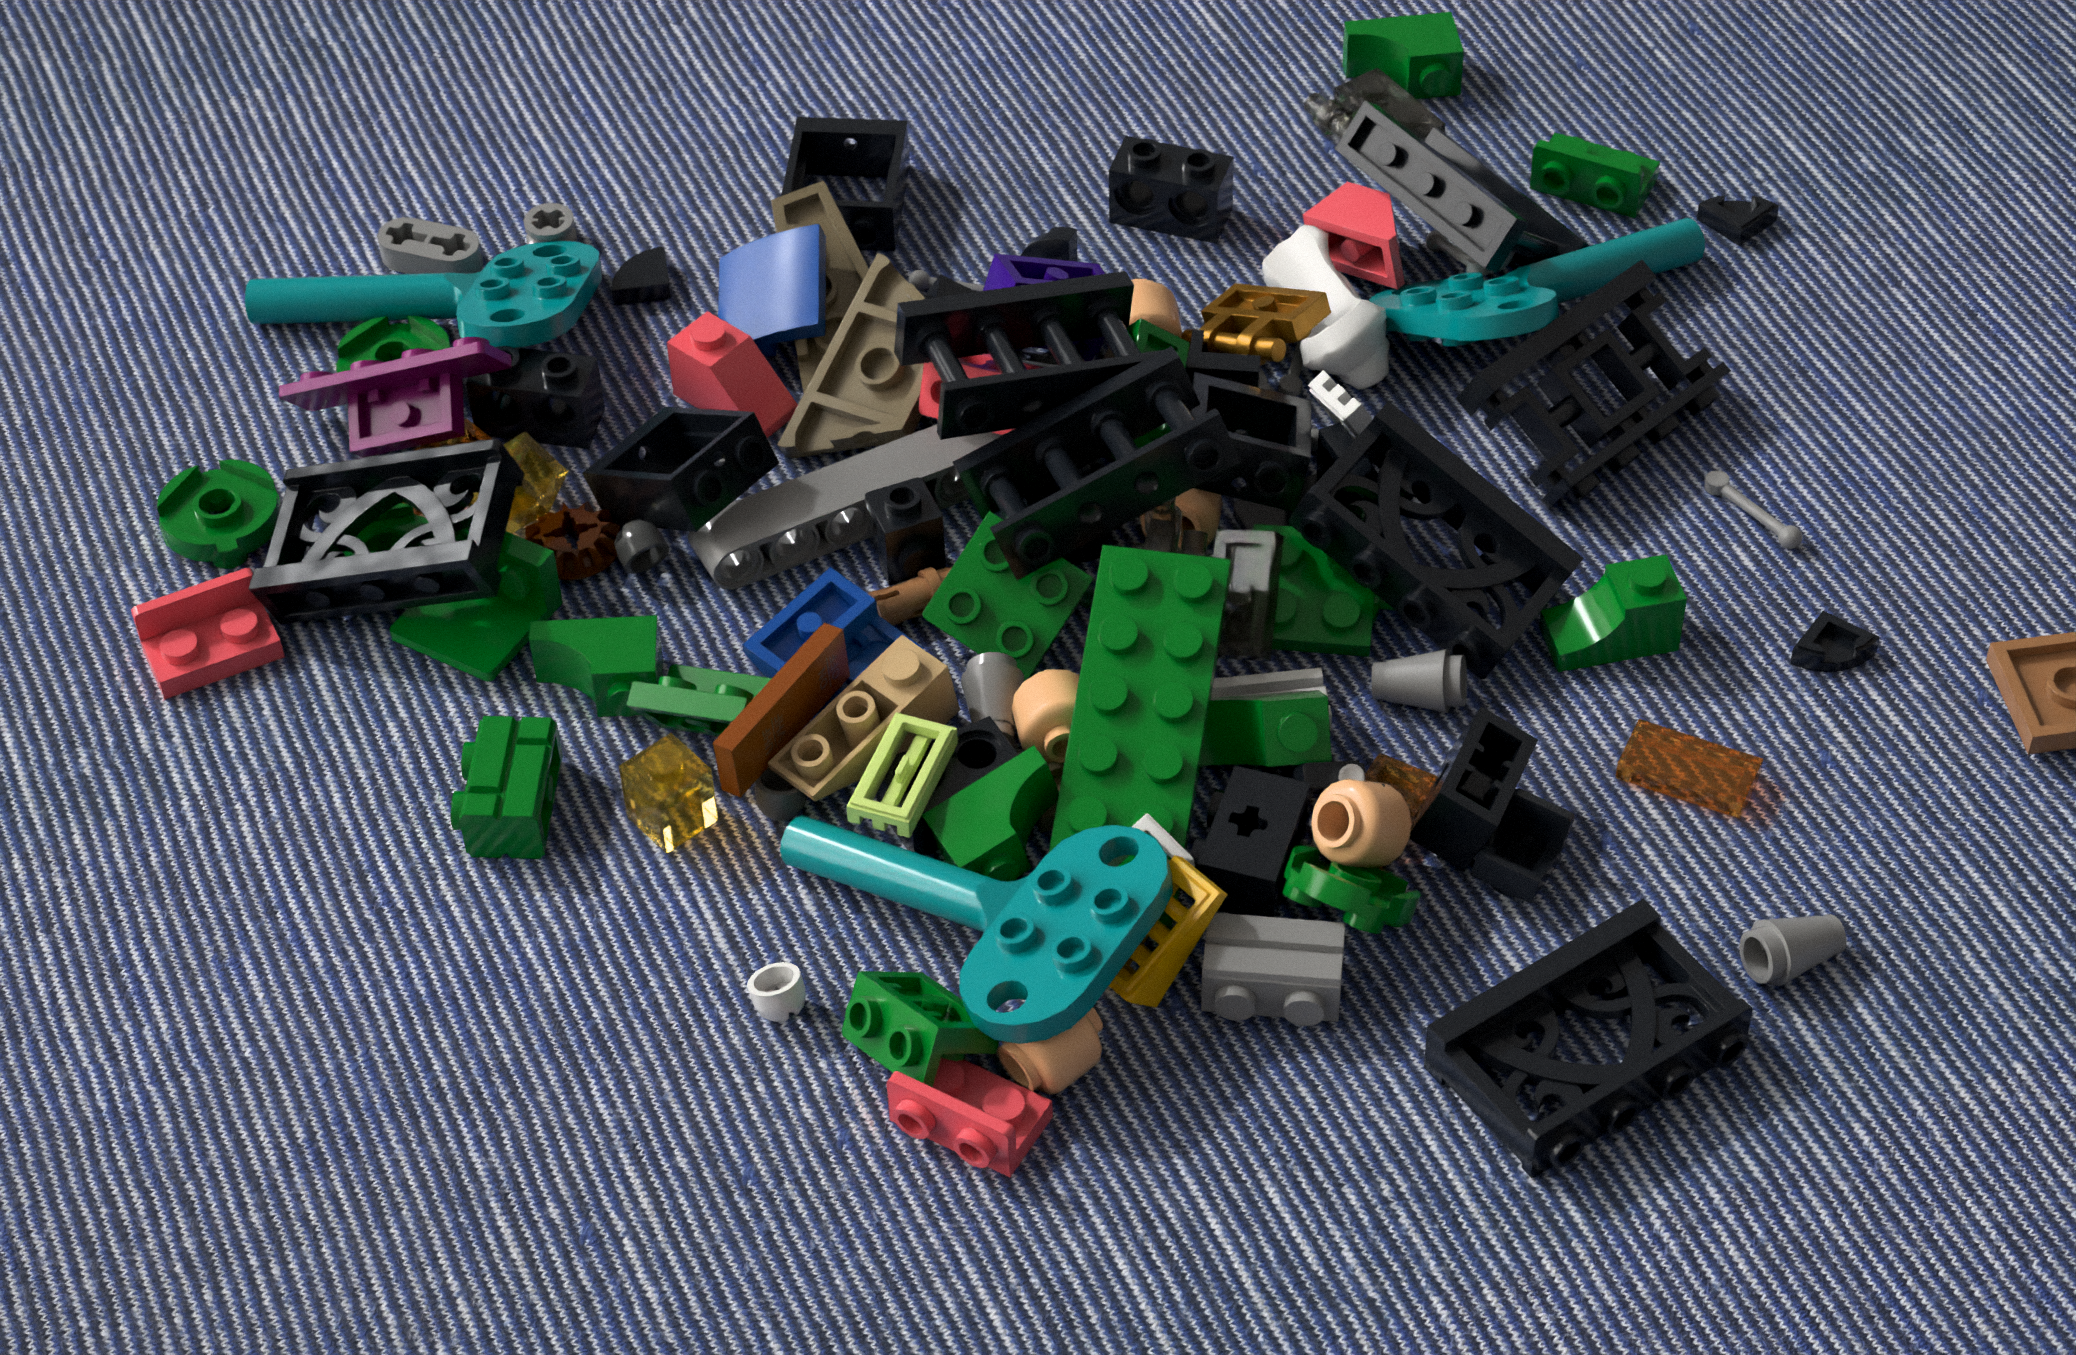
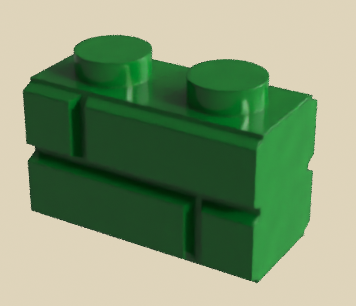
M483 716L482 720L479 721L475 742L464 743L461 770L462 777L467 783L465 791H454L451 825L453 830L462 831L466 853H469L471 857L502 858L503 854H508L510 858L541 859L542 855L545 854L563 759L557 722L552 718L522 717L520 721H516L511 716Z

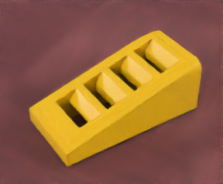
M1176 855L1169 861L1172 872L1173 893L1164 912L1174 919L1177 924L1170 930L1158 919L1109 984L1111 989L1130 1003L1157 1008L1227 896V893L1187 860ZM1179 887L1196 900L1189 909L1173 897ZM1148 936L1159 944L1153 952L1144 945ZM1133 961L1140 966L1137 971L1130 967Z

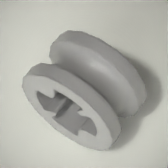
M545 203L531 208L525 214L523 222L525 232L527 233V245L548 241H577L573 212L567 206L559 203Z

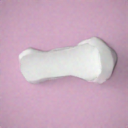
M1304 224L1290 238L1279 243L1263 260L1262 272L1264 274V281L1269 287L1326 292L1331 313L1312 328L1310 335L1301 341L1299 348L1303 365L1310 370H1324L1328 374L1339 375L1345 383L1358 390L1368 388L1382 381L1389 373L1388 351L1390 343L1385 336L1386 310L1368 300L1361 299L1348 279L1336 270L1329 255V234L1315 226Z

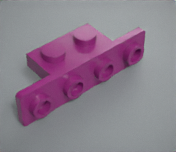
M464 337L455 340L451 348L437 351L424 348L410 349L402 352L401 359L388 362L378 360L356 361L350 365L351 370L338 373L326 371L307 372L300 376V381L280 385L279 398L308 411H317L348 404L350 452L360 457H368L465 436L462 379L509 369L512 367L511 355L490 345L489 340L485 338Z

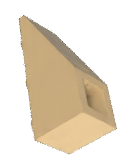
M901 635L767 763L769 768L813 801L824 798L859 781L896 712L945 725L960 711L948 666ZM908 732L898 753L909 749L916 734Z

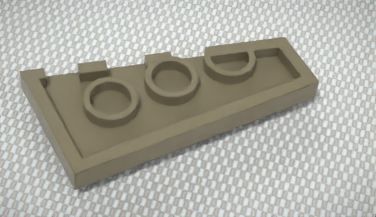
M824 180L771 200L776 233L820 224L826 235L825 336L794 340L803 394L869 270Z

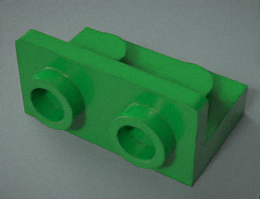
M1555 132L1549 142L1539 140L1533 149L1529 189L1636 218L1658 179L1660 161L1642 157L1633 152L1621 151L1588 142L1579 137L1566 136Z
M673 664L670 666L667 676L659 677L658 684L633 681L627 706L661 728L719 736L772 678Z
M858 971L851 999L846 1008L842 1035L892 1073L899 1071L933 1087L941 1058L960 1061L965 1059L966 1054H996L999 1041L984 1034L973 1024L966 1012L962 999L923 972Z

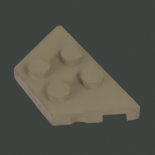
M877 253L777 444L787 457L799 458L884 445L913 434L922 417L918 411L924 363L901 366L894 353L898 303L922 300L925 297L912 283L909 284L895 269L892 262L883 254Z

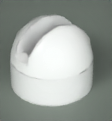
M779 962L762 967L749 978L747 983L754 1007L761 1017L769 1021L785 1022L789 1019L790 1012L798 1014L804 1007L806 988L799 968L792 963Z

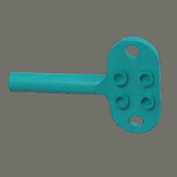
M1683 218L1522 266L1498 278L1483 280V274L1480 272L1462 273L1451 276L1448 279L1403 285L1398 290L1391 288L1374 295L1369 301L1385 308L1387 317L1386 330L1406 333L1407 340L1409 341L1441 338L1443 346H1461L1477 340L1512 337L1544 328L1559 317L1558 304L1593 294L1641 259L1654 274L1699 261L1705 251V239L1701 228L1693 219Z
M576 241L538 242L515 247L498 254L487 263L482 271L470 274L419 273L250 279L245 290V307L248 319L254 325L365 322L388 316L389 321L408 320L407 315L420 316L429 320L457 318L461 338H485L494 347H527L561 336L576 324L602 281L600 253L592 245Z
M804 815L795 817L788 824L781 839V858L787 865L984 932L981 939L970 951L960 970L959 993L966 1012L973 1024L981 1032L994 1040L1016 1044L1047 1040L1072 1028L1083 1018L1163 914L1173 893L1172 872L1169 861L1156 838L1138 828L1108 825L1089 828L1070 836L1052 849L1028 876L1010 882L999 881ZM1119 856H1136L1125 865L1108 866L1113 859ZM1009 1000H1026L1016 1010L1005 1013L996 1012L1000 1005Z

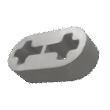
M402 217L385 223L377 234L382 262L387 268L407 274H470L480 272L483 267L478 236L473 231L465 228L417 218Z

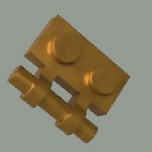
M1235 283L1201 310L1204 325L1199 330L1205 331L1204 352L1261 356L1260 366L1265 364L1266 361L1280 362L1286 354L1285 343H1294L1305 339L1310 335L1311 329L1331 313L1326 292ZM1186 329L1182 333L1181 338L1191 344L1192 330L1195 329Z

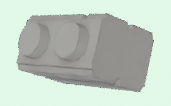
M1216 913L1207 926L1202 967L1201 1011L1216 1012L1223 1018L1235 1021L1245 1020L1253 1015L1283 1017L1289 1022L1300 1026H1312L1321 1021L1339 1022L1346 923Z

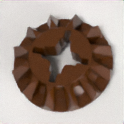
M588 501L577 509H570L563 502L560 510L556 513L540 511L538 522L525 526V539L554 551L559 580H578L600 573L615 561L617 552L614 543L617 534L620 532V525L614 523L609 510L594 511ZM577 533L579 541H577L578 549L572 550L571 543H567L565 534Z

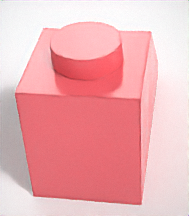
M1346 182L1302 214L1305 225L1315 226L1329 234V255L1337 271L1397 290L1405 284L1399 240L1389 193Z
M707 311L667 341L674 395L697 409L754 412L767 438L790 421L798 404L748 334Z

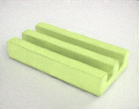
M896 712L846 806L848 822L860 825L863 818L872 819V828L885 831L889 824L897 826V835L910 838L958 744L957 728ZM908 732L916 734L909 749L896 768L895 776L882 801H874L873 799ZM932 739H936L902 807H898Z

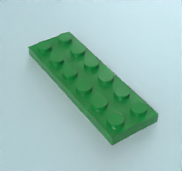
M1102 545L1049 852L1062 840L1085 829L1108 825L1132 827L1146 813L1187 851L1231 577L1230 559ZM1129 855L1118 866L1131 862L1136 856ZM1169 855L1167 856L1168 861H1170L1172 858ZM1180 887L1173 896L1178 901L1180 895ZM1163 912L1159 921L1172 930L1175 926V920Z

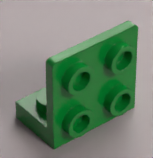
M470 526L459 530L461 540H467ZM506 531L496 568L502 575L497 597L408 608L390 627L391 639L486 682L493 681L529 641L530 621H547L563 604L554 551Z
M989 511L923 610L922 615L926 621L977 654L1000 652L1012 656L1017 662V668L1023 672L1024 681L1032 677L1078 605L1080 604L1086 609L1093 601L1096 580L1061 557L1017 581L990 529L991 526L1003 521V519Z

